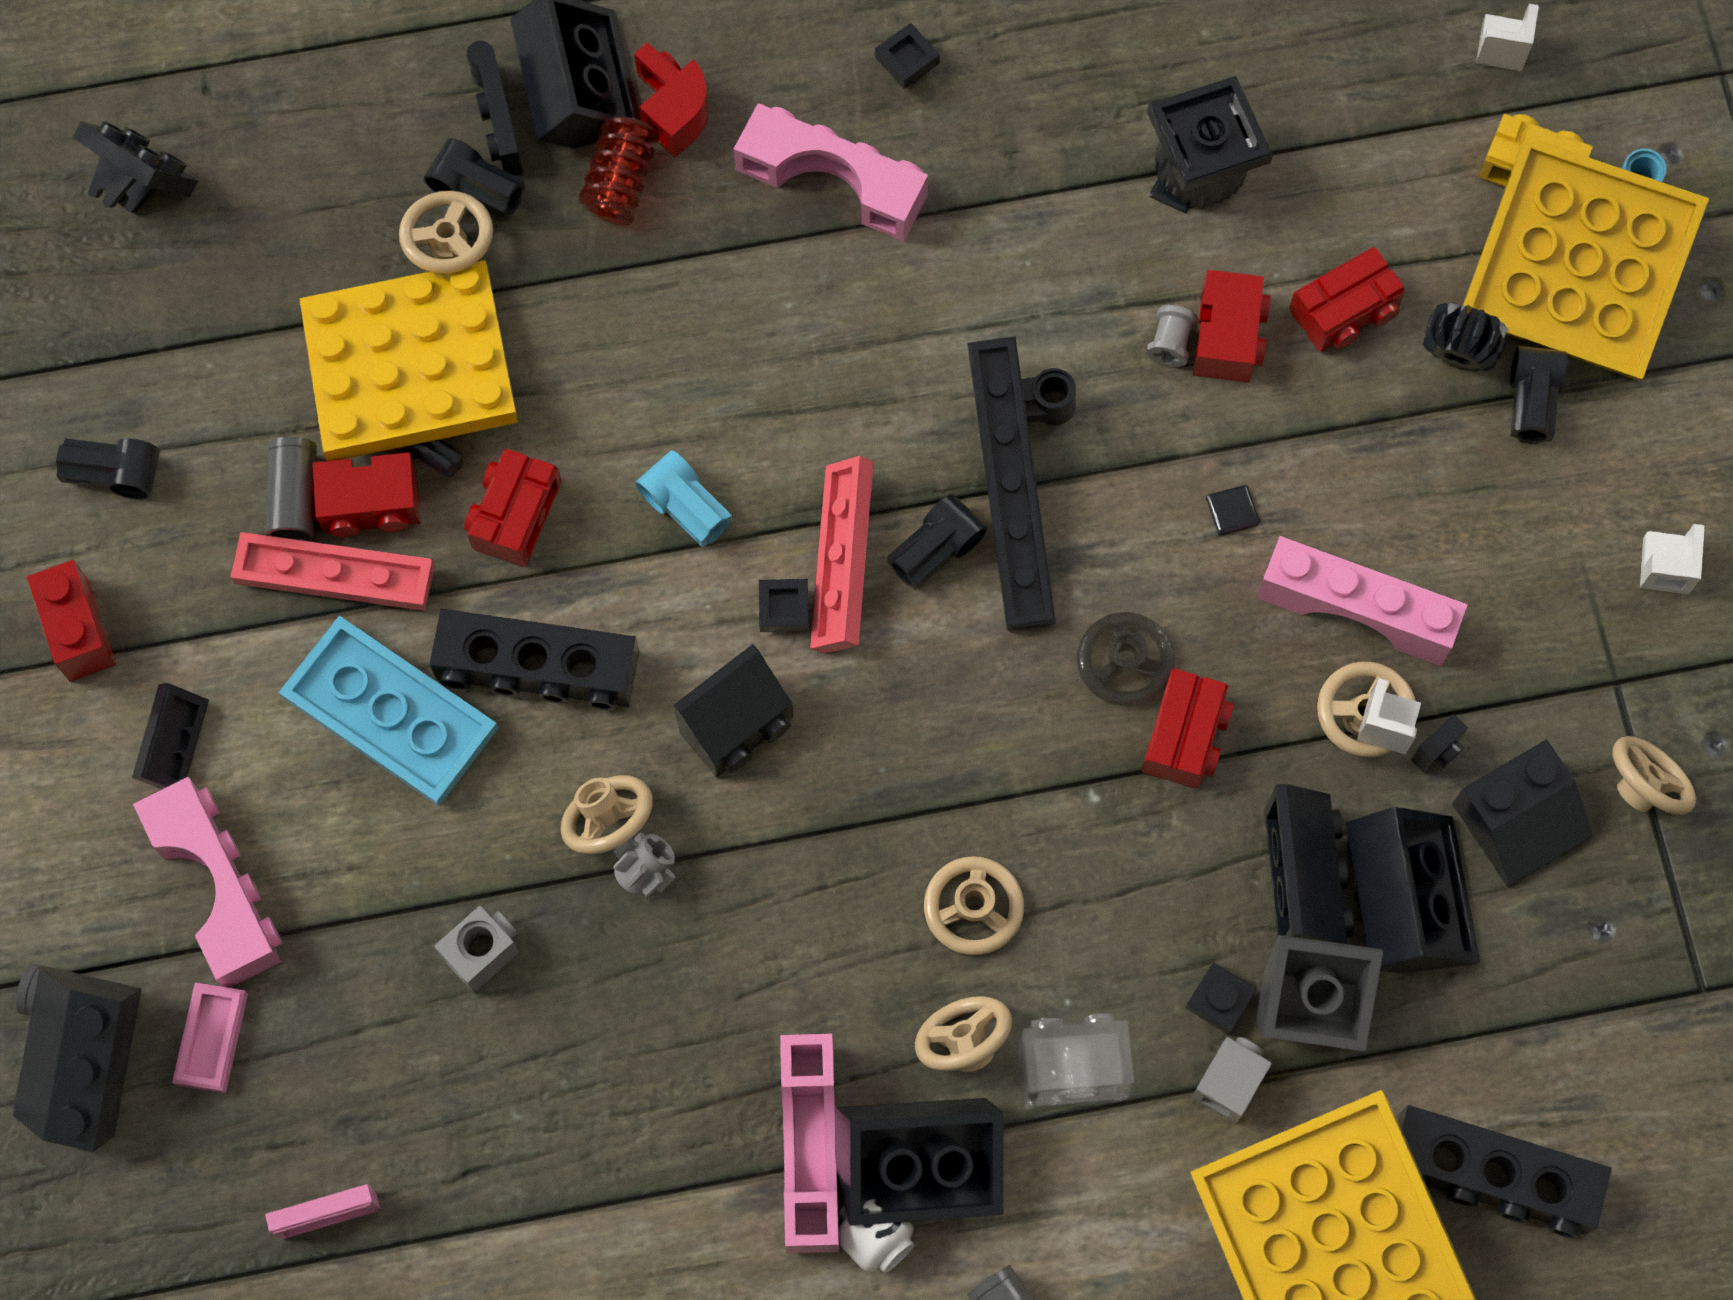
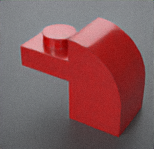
M647 42L634 53L637 76L655 92L639 107L642 127L666 151L676 158L699 137L706 126L709 114L706 81L701 68L694 60L681 69L677 61L666 51L659 53Z

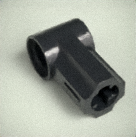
M454 138L446 140L423 178L426 185L434 192L457 191L468 194L480 201L488 211L504 219L510 214L513 215L521 201L525 188L523 179L483 161L481 155L463 141Z
M1517 345L1510 374V386L1515 388L1510 436L1517 438L1522 443L1538 444L1541 442H1551L1555 435L1558 394L1562 391L1567 370L1566 351Z
M1050 368L1042 371L1037 377L1022 379L1028 422L1041 421L1048 425L1058 426L1072 418L1076 409V385L1073 377L1068 372L1059 368ZM1050 391H1059L1066 396L1059 403H1049L1042 397Z
M65 438L64 443L59 445L56 457L57 478L63 483L107 488L112 493L125 498L148 499L151 497L160 449L149 442L137 439H120L117 441V445Z
M949 494L940 500L928 512L923 520V525L887 556V562L893 568L895 574L907 586L915 590L953 557L958 559L970 552L987 532V527L954 494Z

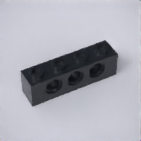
M441 608L429 665L435 678L441 680V684L450 688L464 690L469 689L470 684L487 686L491 692L502 696H518L519 691L538 694V698L551 703H566L567 699L570 698L587 701V705L595 709L611 711L616 709V705L630 706L639 657V647L636 636ZM483 648L498 650L495 659L489 663L481 664L474 661L477 652ZM538 654L547 658L546 663L538 670L529 671L522 668L523 662L531 655ZM587 661L596 665L595 670L587 677L578 678L570 674L572 668L577 663Z
M1407 1105L1400 1112L1398 1123L1426 1186L1447 1191L1446 1198L1448 1200L1468 1207H1477L1478 1201L1498 1207L1497 1215L1515 1222L1528 1223L1529 1217L1549 1223L1548 1231L1571 1239H1579L1580 1233L1587 1235L1598 1228L1612 1170L1611 1167L1411 1105ZM1436 1147H1446L1455 1154L1457 1159L1455 1171L1447 1172L1436 1165L1433 1158V1152ZM1494 1162L1504 1168L1507 1173V1184L1505 1187L1498 1188L1487 1181L1484 1174L1486 1163ZM1538 1178H1546L1554 1183L1558 1191L1556 1203H1546L1538 1197L1535 1189Z

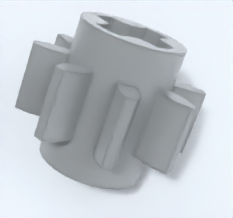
M640 832L634 839L631 838L613 852L620 859L613 866L616 880L626 891L632 894L640 895L644 893L645 896L649 897L655 890L661 893L676 877L669 870L675 863L674 852L663 838L655 834L645 836Z

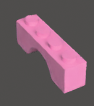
M758 103L734 147L736 171L776 188L790 178L806 172H825L843 179L854 189L860 200L862 224L903 242L928 196V174L923 173L917 165L909 161L901 160L897 162L887 158L869 144L861 142L854 144L842 139L826 126H812L797 120L792 113L780 107H773L771 109Z
M1279 536L1256 597L1300 615L1321 612L1356 620L1384 635L1392 643L1395 650L1439 666L1443 665L1453 647L1468 605Z
M187 777L134 803V808L153 848L165 860H193L208 867L212 873L216 890L214 907L210 917L195 934V937L216 981L223 987L231 988L281 963L275 947L281 945L282 940L270 917L261 920L254 903L261 900L260 894L250 875L246 873L240 876L233 862L234 859L241 855L229 831L225 830L220 833L212 818L220 814V811L208 788L205 787L199 790L191 779Z
M832 1034L780 1035L787 1254L839 1252Z

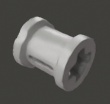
M1163 305L1158 308L1156 319L1159 322L1154 342L1149 343L1147 346L1146 355L1158 364L1168 367H1180L1187 364L1189 357L1186 351L1190 332L1197 328L1199 318L1193 311L1177 305Z

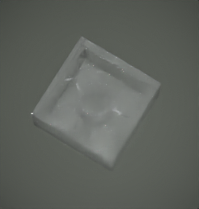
M1094 1014L1083 1017V1024L1063 1025L1060 1018H1044L1032 1021V1028L1022 1030L1018 1051L1024 1109L1127 1100L1135 1083L1128 1020L1115 1021L1113 1014Z

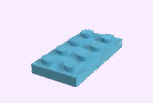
M340 615L278 692L282 699L438 807L499 729L495 721Z

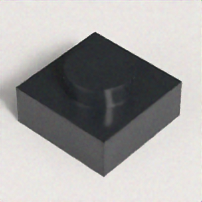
M912 23L875 48V58L903 89L940 64V54Z
M808 579L759 580L760 632L809 631Z
M1453 714L1418 747L1411 761L1424 774L1436 763L1444 769L1464 749L1459 741L1468 727Z
M1213 962L1185 1008L1229 1035L1257 989Z

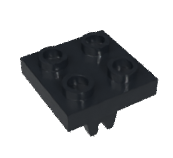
M81 121L72 137L100 156L88 194L90 197L99 198L103 191L106 190V196L103 200L105 207H115L117 203L123 202L128 195L129 200L125 208L128 212L135 213L155 189L190 197L198 183V180L184 172L187 166L186 163L165 151H161L159 155L149 149L150 140L131 128L125 127L124 130H121L106 121H102L100 126Z

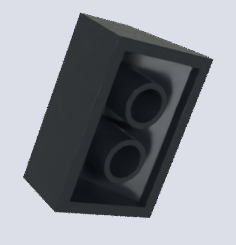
M532 0L510 18L538 140L577 148L637 135L643 131L614 10L580 0Z
M1276 784L1264 809L1277 938L1278 935L1347 944V938L1353 937L1354 926L1351 908H1343L1341 889L1347 888L1348 872L1345 858H1337L1336 840L1342 838L1340 810H1332L1331 796L1328 793L1289 784Z
M1391 807L1346 822L1349 839L1347 849L1353 862L1357 885L1356 900L1362 913L1366 936L1365 947L1382 949L1383 957L1380 971L1409 973L1480 963L1453 816Z
M47 966L40 967L13 1117L43 1141L89 1152L96 1151L112 1139L116 1131L142 988Z
M974 1098L835 1107V1160L847 1220L850 1226L1003 1215V1111L988 1099ZM872 1199L878 1200L881 1210L864 1211V1205Z

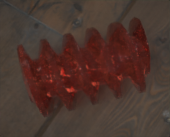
M613 117L604 121L600 128V137L595 143L596 153L590 159V170L584 177L585 186L579 193V201L583 208L597 218L612 224L624 226L634 222V214L628 209H635L639 206V198L634 193L643 191L645 187L644 181L639 176L649 174L650 165L645 160H651L655 155V149L649 144L659 141V134L655 128L646 122L627 117Z

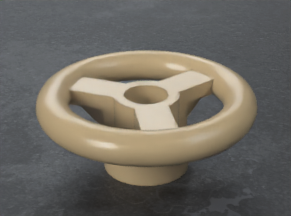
M457 191L435 192L417 200L406 211L399 227V241L404 254L416 266L433 273H454L474 265L485 255L493 238V222L485 206L476 198ZM441 205H450L445 217L436 221L433 226L414 228L418 219L428 210ZM466 209L475 216L479 225V235L472 248L469 246L466 233L462 230L460 224ZM416 245H429L434 258L422 253Z
M1366 661L1348 664L1330 675L1320 690L1317 711L1321 727L1333 744L1349 754L1360 757H1378L1393 752L1389 749L1352 739L1338 727L1334 719L1342 718L1345 728L1351 734L1358 737L1363 716L1358 711V707L1367 705L1369 694L1378 678L1388 680L1386 690L1390 685L1398 696L1416 701L1413 691L1406 680L1396 671L1385 665ZM1362 676L1376 678L1367 694L1354 697L1350 701H1333L1337 690L1348 680Z
M1626 736L1615 742L1612 755L1616 767L1623 777L1617 784V788L1628 804L1642 812L1649 811L1652 806L1675 815L1688 814L1693 810L1696 804L1695 790L1687 775L1672 758L1655 745L1637 737ZM1675 791L1680 794L1681 800L1668 797L1665 793Z
M629 775L594 778L585 782L576 791L574 799L562 817L560 829L564 843L573 851L582 854L604 853L626 843L640 831L650 816L653 797L649 786L641 779ZM629 790L635 793L637 798L630 800L619 797L616 791ZM582 813L586 820L584 832L579 837L576 833V823ZM631 816L618 830L599 838L607 827L612 826L619 819Z
M964 857L946 864L933 876L925 892L924 914L931 932L943 945L958 953L982 955L1000 949L1015 936L1023 920L1024 897L1018 881L1003 865L988 858ZM964 872H970V879L962 882L955 892L954 905L939 910V898L945 885L955 876ZM986 874L997 879L1008 895L1009 913L1007 919L994 911L995 893L991 885L985 881ZM970 897H978L983 901L984 905L979 910H971L965 905V901ZM961 919L981 921L996 933L985 939L968 940L953 934L946 925Z
M968 997L952 1002L936 1011L923 1023L915 1039L916 1055L925 1066L934 1070L977 1071L985 1067L992 1060L994 1053L1006 1041L1012 1026L1011 1013L1006 1005L991 997ZM976 1012L968 1020L960 1021L953 1026H943L960 1015ZM996 1017L995 1029L987 1037L986 1033L990 1022ZM938 1042L946 1046L951 1055H939L932 1052L930 1043Z

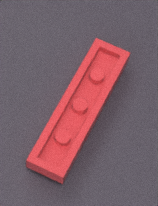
M862 456L826 465L810 643V649L823 654L859 646L873 461Z
M241 532L230 578L234 584L426 611L435 565L433 560L429 558Z

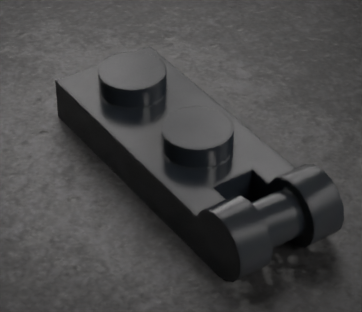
M476 41L467 49V60L471 67L474 83L484 88L485 91L477 93L476 98L482 122L491 120L494 133L485 134L491 161L501 160L504 171L512 175L522 174L523 169L494 49L488 42Z

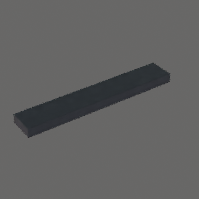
M1016 336L967 343L1006 629L1009 631L1054 625L1056 620Z

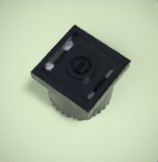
M1236 76L1148 105L1147 114L1159 138L1155 156V169L1158 171L1157 177L1161 179V185L1166 187L1168 193H1172L1176 200L1185 203L1190 208L1196 205L1205 206L1207 204L1213 206L1215 203H1222L1224 199H1230L1231 195L1236 194L1239 188L1242 187L1249 170L1271 163L1273 154Z

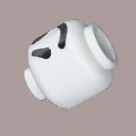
M872 1199L864 1205V1211L882 1210L878 1200ZM845 1206L838 1213V1217L843 1221L838 1228L839 1245L864 1271L873 1272L880 1269L883 1273H887L897 1266L914 1247V1243L910 1240L914 1230V1225L911 1221L850 1226Z

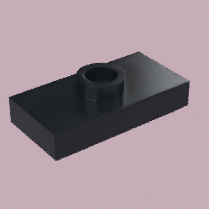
M170 683L158 685L132 775L133 779L159 789H164L188 777L209 699Z

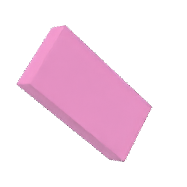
M201 983L194 984L172 1081L174 1085L226 1094L248 993L245 990Z
M368 1184L270 1212L265 1214L269 1232L283 1240L378 1212L377 1209H380L376 1191Z

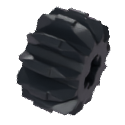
M1455 302L1438 304L1426 325L1423 346L1434 357L1445 360L1447 364H1454L1462 369L1470 368L1476 372L1492 370L1497 360L1501 358L1505 348L1508 328L1497 316L1489 315L1484 310L1472 308L1469 304L1467 306Z

